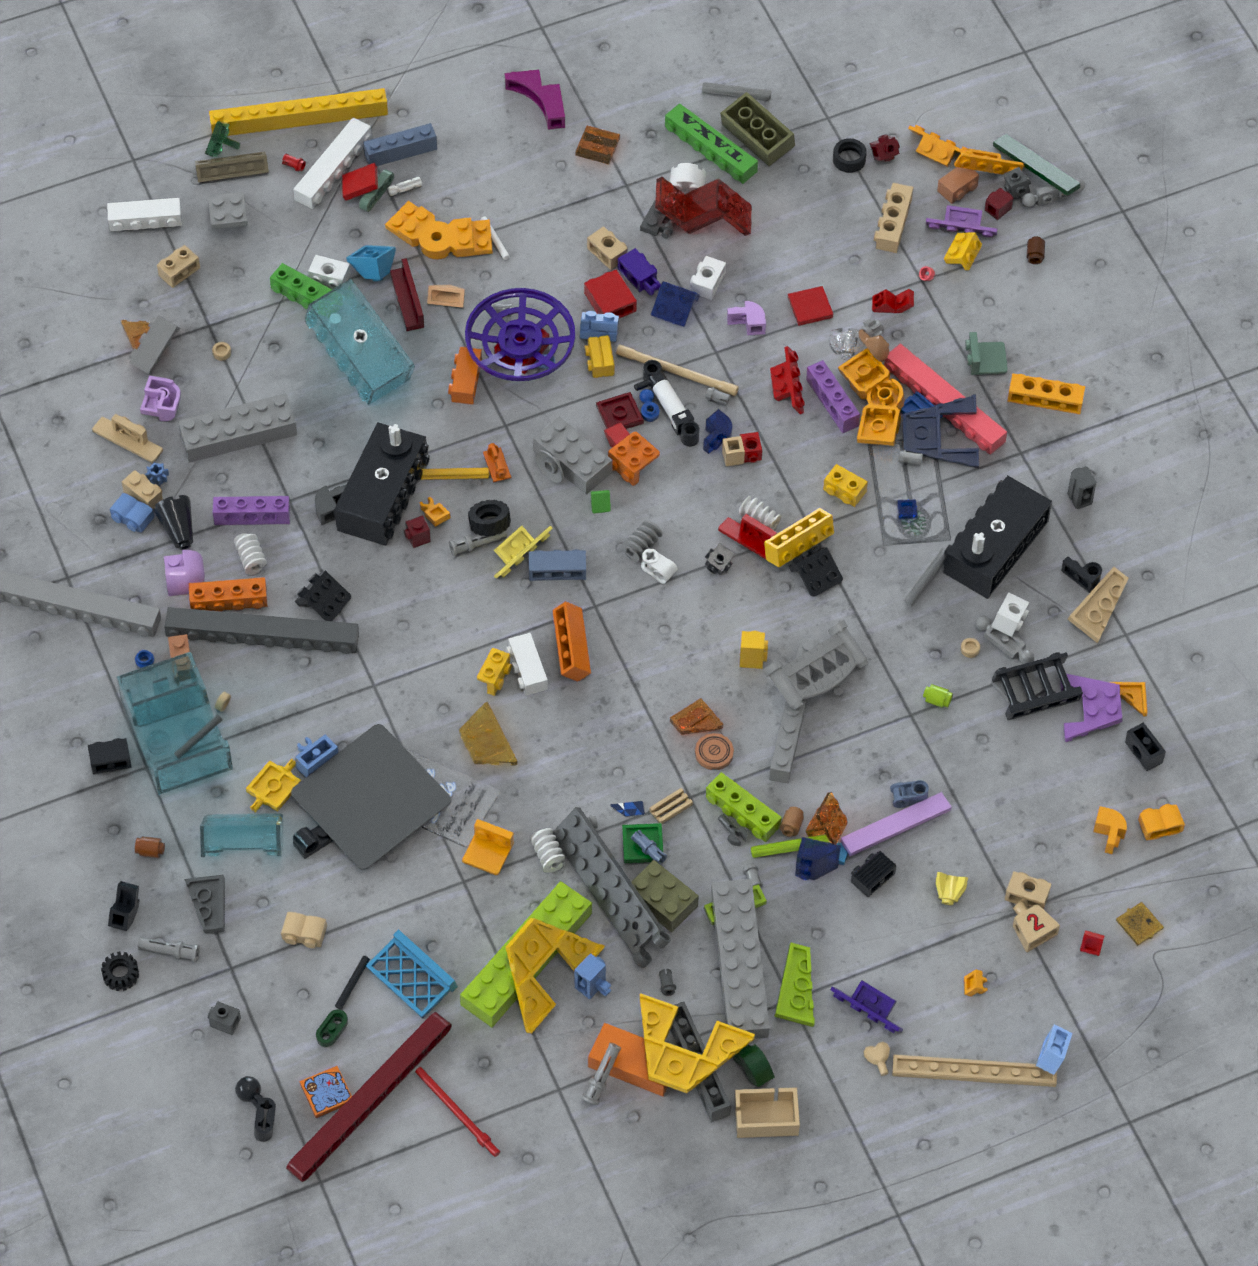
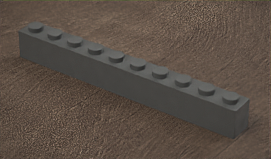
M168 607L164 625L166 637L187 634L190 640L200 639L210 642L223 641L231 644H257L267 647L279 646L288 649L302 648L304 650L313 649L324 652L336 651L345 654L356 653L359 638V626L356 623Z

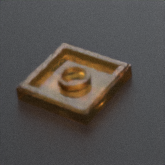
M587 125L575 151V156L609 165L620 140V134Z

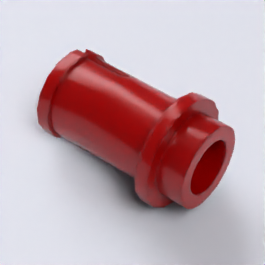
M287 153L282 158V164L295 168L297 172L303 171L306 166V162L302 158L298 159Z

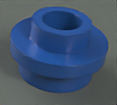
M141 650L135 656V663L139 668H149L154 664V656L148 650Z

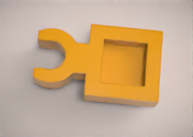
M428 497L429 504H424L422 501L419 502L420 509L424 512L425 517L435 527L451 518L450 512L441 503L434 505V500L431 497Z

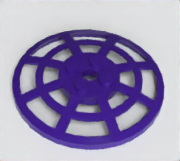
M511 288L488 296L473 309L466 322L465 343L473 361L485 372L504 380L530 381L551 374L566 362L574 348L575 325L568 309L555 297L535 289ZM519 297V307L509 308L497 313L491 306L503 299ZM527 297L538 299L550 304L554 308L545 315L536 309L527 308L526 299ZM485 310L491 319L485 325L483 333L472 332L475 320ZM518 313V319L507 323L502 319L505 316ZM558 313L567 322L570 335L559 337L557 327L552 321ZM526 314L534 315L542 320L535 324L532 321L525 320ZM495 323L501 327L498 336L488 335ZM546 325L552 331L553 337L542 338L541 329ZM523 337L525 340L520 342L516 338ZM471 339L482 341L483 349L488 356L487 359L480 361L476 357L472 349ZM487 342L498 343L501 351L493 355ZM569 342V347L564 357L557 364L550 361L558 348V344ZM542 345H552L546 357L538 352ZM505 356L515 359V366L505 364L500 359ZM534 357L539 361L532 365L522 366L523 359ZM495 363L502 368L513 370L514 375L499 373L487 366ZM542 365L549 368L537 374L522 376V371L532 370Z

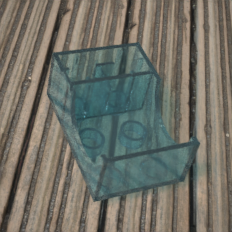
M191 652L117 676L122 704L158 795L233 769L228 741L223 740L218 726L213 728L180 759L174 754L214 718L205 685Z

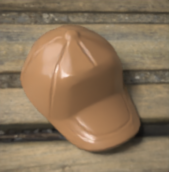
M860 329L858 333L860 340L878 361L884 362L889 355V343L881 335L870 337L863 329Z

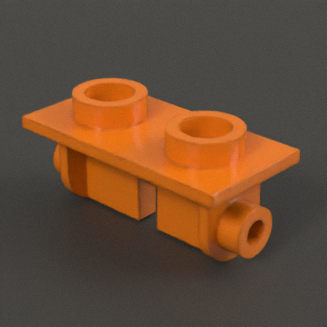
M495 443L489 444L487 451H484L483 454L493 482L511 478L501 447L498 448Z

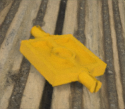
M290 759L285 767L269 760L246 787V792L256 798V801L250 806L252 811L257 812L264 804L278 812L291 797L292 788L301 782V779L294 776L291 772L296 766L295 760Z

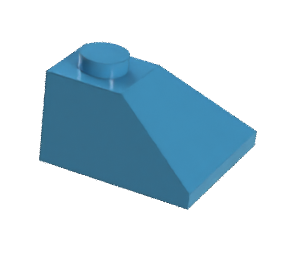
M365 245L346 257V260L363 278L381 281L383 277L390 273L396 247Z

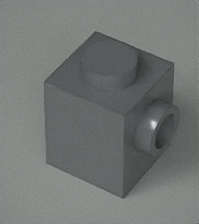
M217 1001L215 1007H211L209 1010L208 1019L210 1027L233 1035L241 1020L239 1009Z

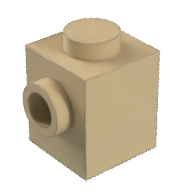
M741 436L722 440V454L726 467L744 464L745 450Z

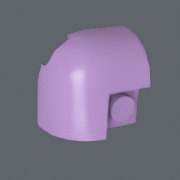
M149 376L144 389L145 396L140 412L145 415L157 416L160 421H170L176 415L181 391L173 380Z
M182 550L183 554L164 556L168 596L189 594V583L204 582V564L200 553L192 550Z

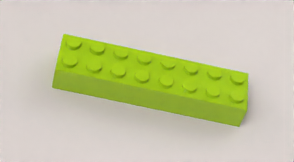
M560 881L460 994L461 1006L493 1028L518 999L505 948L530 918H535L575 934L591 916L592 902ZM555 950L552 953V955L534 974V978H536L542 972V970L549 964V962L556 956V954L558 953L557 950Z

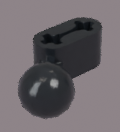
M245 1076L237 1082L235 1092L240 1100L251 1102L257 1108L254 1136L258 1141L266 1142L271 1139L273 1134L276 1104L271 1098H263L260 1094L261 1085L256 1078ZM264 1109H268L266 1115V1129L263 1131L262 1128L264 1122Z

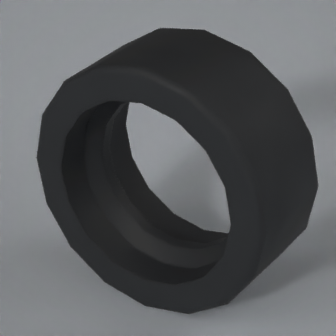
M846 138L836 143L833 149V163L836 168L846 173H853L864 167L867 149L862 142L853 138ZM846 150H852L857 152L860 158L854 161H847L842 159L839 154Z

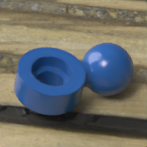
M644 389L639 395L641 402L645 403L641 408V415L645 421L653 422L659 417V406L652 402L654 393L649 389Z

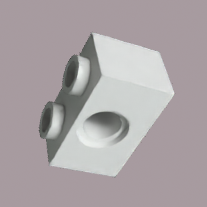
M315 255L308 270L309 278L326 287L344 291L351 275L350 263Z
M708 256L704 258L703 262L700 261L697 267V274L693 275L690 281L692 294L712 300L726 274V262Z
M1008 592L991 627L1012 637L1015 630L1019 632L1029 613V610L1026 609L1029 602Z

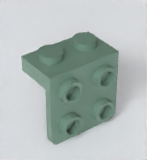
M969 332V339L965 340V349L969 352V355H967V365L970 366L971 375L1007 373L1005 344L1003 342L978 343L977 332Z

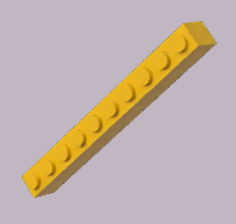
M385 88L209 111L213 138L347 121L352 118L362 119L388 115Z

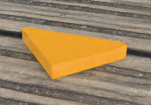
M1110 682L1119 684L1120 697L1140 714L1147 716L1145 682Z

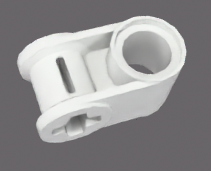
M646 549L642 553V570L662 584H665L678 570L672 560L667 559L654 549Z

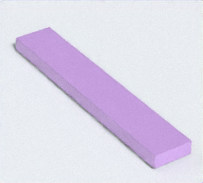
M942 792L850 833L842 837L840 842L851 857L951 811L952 807Z

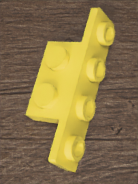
M520 526L494 549L496 554L506 564L494 577L498 578L501 575L504 578L511 571L509 567L513 564L517 566L525 559L523 555L526 552L534 551L538 547L536 543L539 540L544 542L550 536L548 532L553 528L549 526L534 539L523 526Z

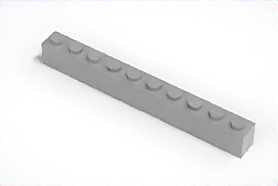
M0 570V602L5 601L15 606L22 605L33 610L47 611L53 615L59 614L70 619L84 620L87 623H97L107 628H118L124 632L138 633L141 636L154 637L161 621L160 608Z

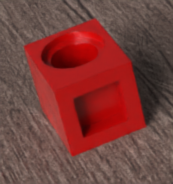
M759 433L740 434L745 450L744 463H754L762 460V446Z

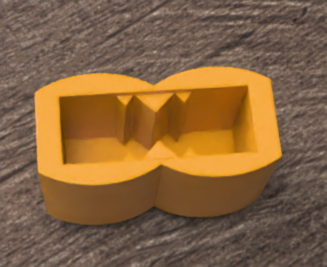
M1165 804L1160 809L1147 808L1140 813L1138 818L1146 840H1154L1163 836L1181 833L1185 826L1177 805Z

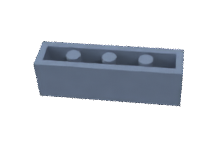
M425 124L364 141V155L368 165L375 163L376 166L384 165L437 150V136L432 124Z

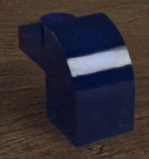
M720 409L706 419L705 430L710 434L703 441V450L709 454L713 450H717L723 439L732 437V422Z

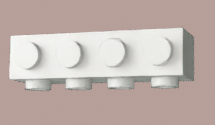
M179 198L107 203L110 231L182 226Z

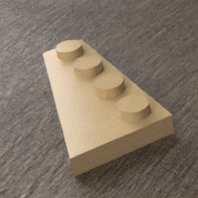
M1113 567L1067 620L1098 643L1129 578Z

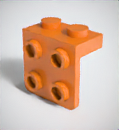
M632 432L608 451V457L612 459V470L618 472L624 481L629 482L633 486L639 482L640 471L660 455L659 450L638 432Z

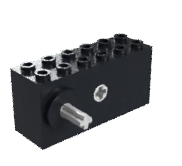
M377 422L334 509L337 531L385 546L387 545L389 539L393 538L396 524L399 525L403 510H406L408 507L409 497L414 494L417 481H420L422 478L423 470L421 469L429 463V445H427L426 436L399 429L397 424L389 426Z
M1007 475L1003 481H999L995 492L988 495L984 506H979L975 517L968 520L964 531H960L957 534L955 542L946 548L944 552L946 556L943 561V573L988 599L1049 522L1052 500Z

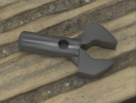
M724 814L718 817V820L730 832L728 841L731 845L741 846V842L736 838V835L741 836L747 842V830L744 826L736 828Z

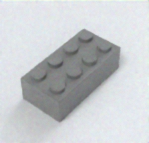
M560 416L533 438V451L537 453L540 450H544L557 457L561 463L560 466L564 477L585 494L589 493L612 473V459Z

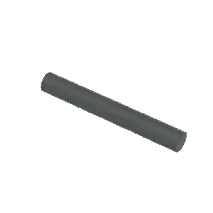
M217 714L174 753L176 757L180 759L223 719Z

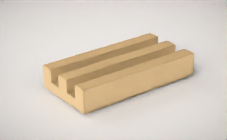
M682 788L649 808V811L659 823H665L693 805V801L688 798L686 793L684 794ZM682 801H685V803H683L682 805L678 806L677 808H675L674 810L670 811V812L667 813L666 815L660 817V815H662L663 813H665V812H667V811L673 809L676 805H678V804L681 803Z

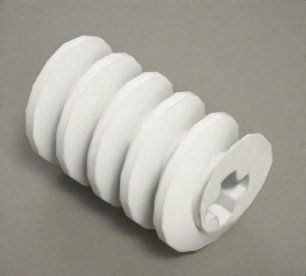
M748 496L741 504L739 514L741 516L747 514L774 530L782 516L778 514L774 517L776 514L775 510L768 513L770 510L769 506L763 509V502L757 505L758 498H754L751 501L752 496Z
M243 533L234 538V544L245 573L247 575L259 573L267 564V561L264 558V553H262L257 535Z
M551 828L539 830L530 836L534 850L546 873L560 870L564 865L562 862L565 860V856L561 854L562 849L558 848L559 843L555 841L556 836L552 835L553 829Z

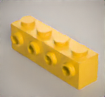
M819 508L764 542L766 560L777 567H781L833 535V515Z

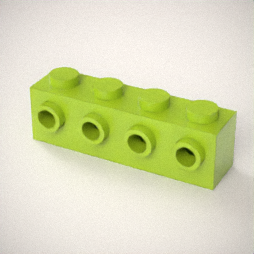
M721 772L706 787L707 800L711 804H716L727 816H732L736 819L740 826L748 828L756 838H761L767 842L779 829L782 817Z

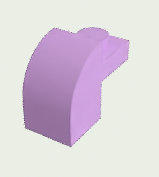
M745 301L744 307L727 308L728 325L746 324L747 335L765 334L766 320L761 306L751 301Z

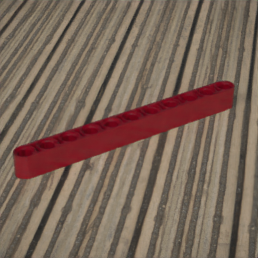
M437 1012L432 1013L289 1161L286 1169L301 1182H305L449 1033L452 1024Z

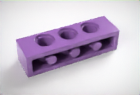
M824 360L808 366L806 380L842 434L859 427L860 413Z
M289 496L213 497L214 525L290 524Z

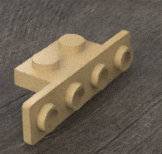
M115 414L111 421L101 417L92 428L94 433L151 463H154L163 452L162 447L148 440L147 431L142 425H136L124 416L121 417Z

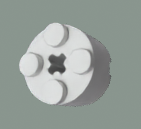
M680 163L676 168L673 166L669 182V192L672 194V198L678 201L683 198H688L694 202L700 201L704 195L706 171L703 168L702 170L698 169V165L692 163Z

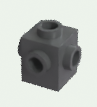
M1020 167L1003 174L1006 183L1004 188L1007 192L1011 193L1014 199L1030 193L1029 185L1031 181L1027 174H1023Z

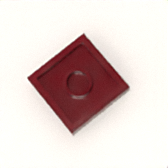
M631 392L596 402V407L606 429L617 423H621L625 429L644 424L643 417Z

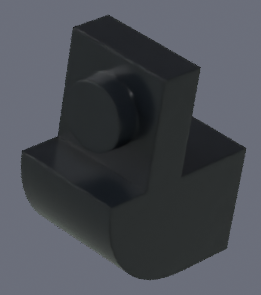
M123 881L118 883L116 902L109 912V927L127 931L132 925L140 899H138L139 886Z

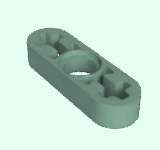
M384 169L378 176V189L363 195L359 203L360 209L369 212L391 185L394 179L393 172Z

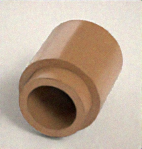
M792 806L785 811L779 827L785 836L792 837L799 833L804 820V812L798 807Z

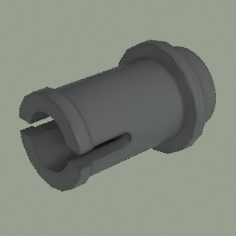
M665 969L659 971L662 984L660 989L665 996H671L676 990V985L673 984L672 971L666 969L667 974H665Z

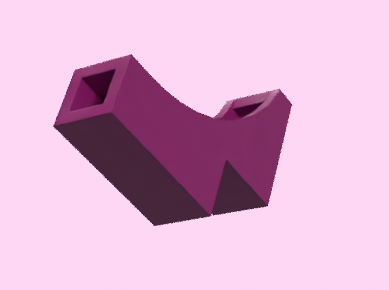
M539 69L504 73L505 89L523 94L534 101L545 116L548 130L565 128V113L560 84L542 86Z

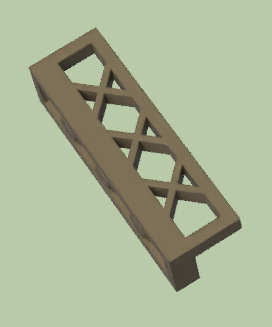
M265 151L195 161L198 183L269 173Z

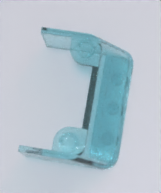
M211 814L204 816L200 825L201 857H205L206 853L208 856H219V853L223 852V850L263 849L264 852H267V855L281 856L283 851V814Z

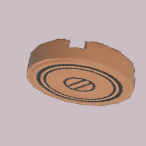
M706 734L696 743V760L706 769L720 770L728 766L733 760V744L722 734Z

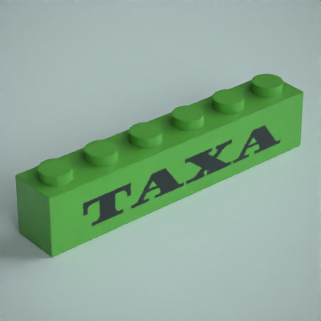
M680 103L665 115V127L668 131L679 136L682 141L691 145L695 151H699L709 161L718 165L721 170L729 173L733 179L744 184L757 173L758 160Z

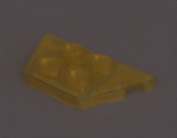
M485 702L459 729V734L474 764L484 765L489 763L491 765H499V763H511V766L518 765V761L489 703Z

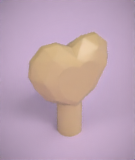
M880 1042L876 1046L866 1047L864 1057L870 1063L878 1066L881 1076L889 1073L885 1064L890 1053L888 1044Z

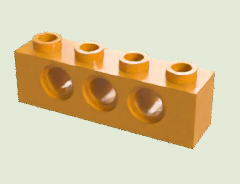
M1012 373L1007 402L1080 414L1085 386Z

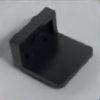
M816 546L808 551V555L805 557L800 555L792 559L794 563L788 565L791 572H799L812 597L819 595L843 580L827 547L819 548Z
M325 570L319 574L315 573L308 580L310 584L299 590L297 593L298 598L294 602L298 606L307 603L325 621H333L349 602L351 594Z

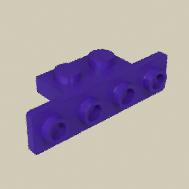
M863 980L859 983L852 997L836 987H831L830 990L834 992L833 996L842 1002L846 999L851 1003L850 1007L858 1012L863 1010L868 1013L867 1017L872 1021L878 1023L880 1020L885 1023V1029L892 1033L903 1031V1028L887 1019L897 1002Z

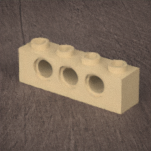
M892 183L891 189H887L885 199L888 201L883 203L881 213L884 215L879 217L878 227L880 229L879 231L876 230L874 235L876 249L897 253L911 205L914 187Z

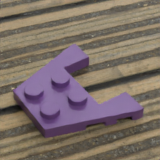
M1067 674L1070 685L1074 688L1081 687L1084 722L1064 723L1065 742L1072 741V738L1080 735L1081 737L1088 735V732L1096 729L1102 730L1122 722L1119 684ZM1061 683V692H1062V691L1064 690V688H1063V685H1062V683Z

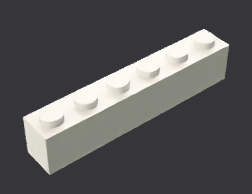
M352 118L293 189L294 200L311 209L316 204H319L324 194L331 190L334 182L341 178L343 171L351 166L353 159L360 155L364 147L363 142L372 139L371 126Z

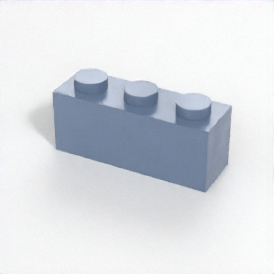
M586 550L529 551V581L586 580Z

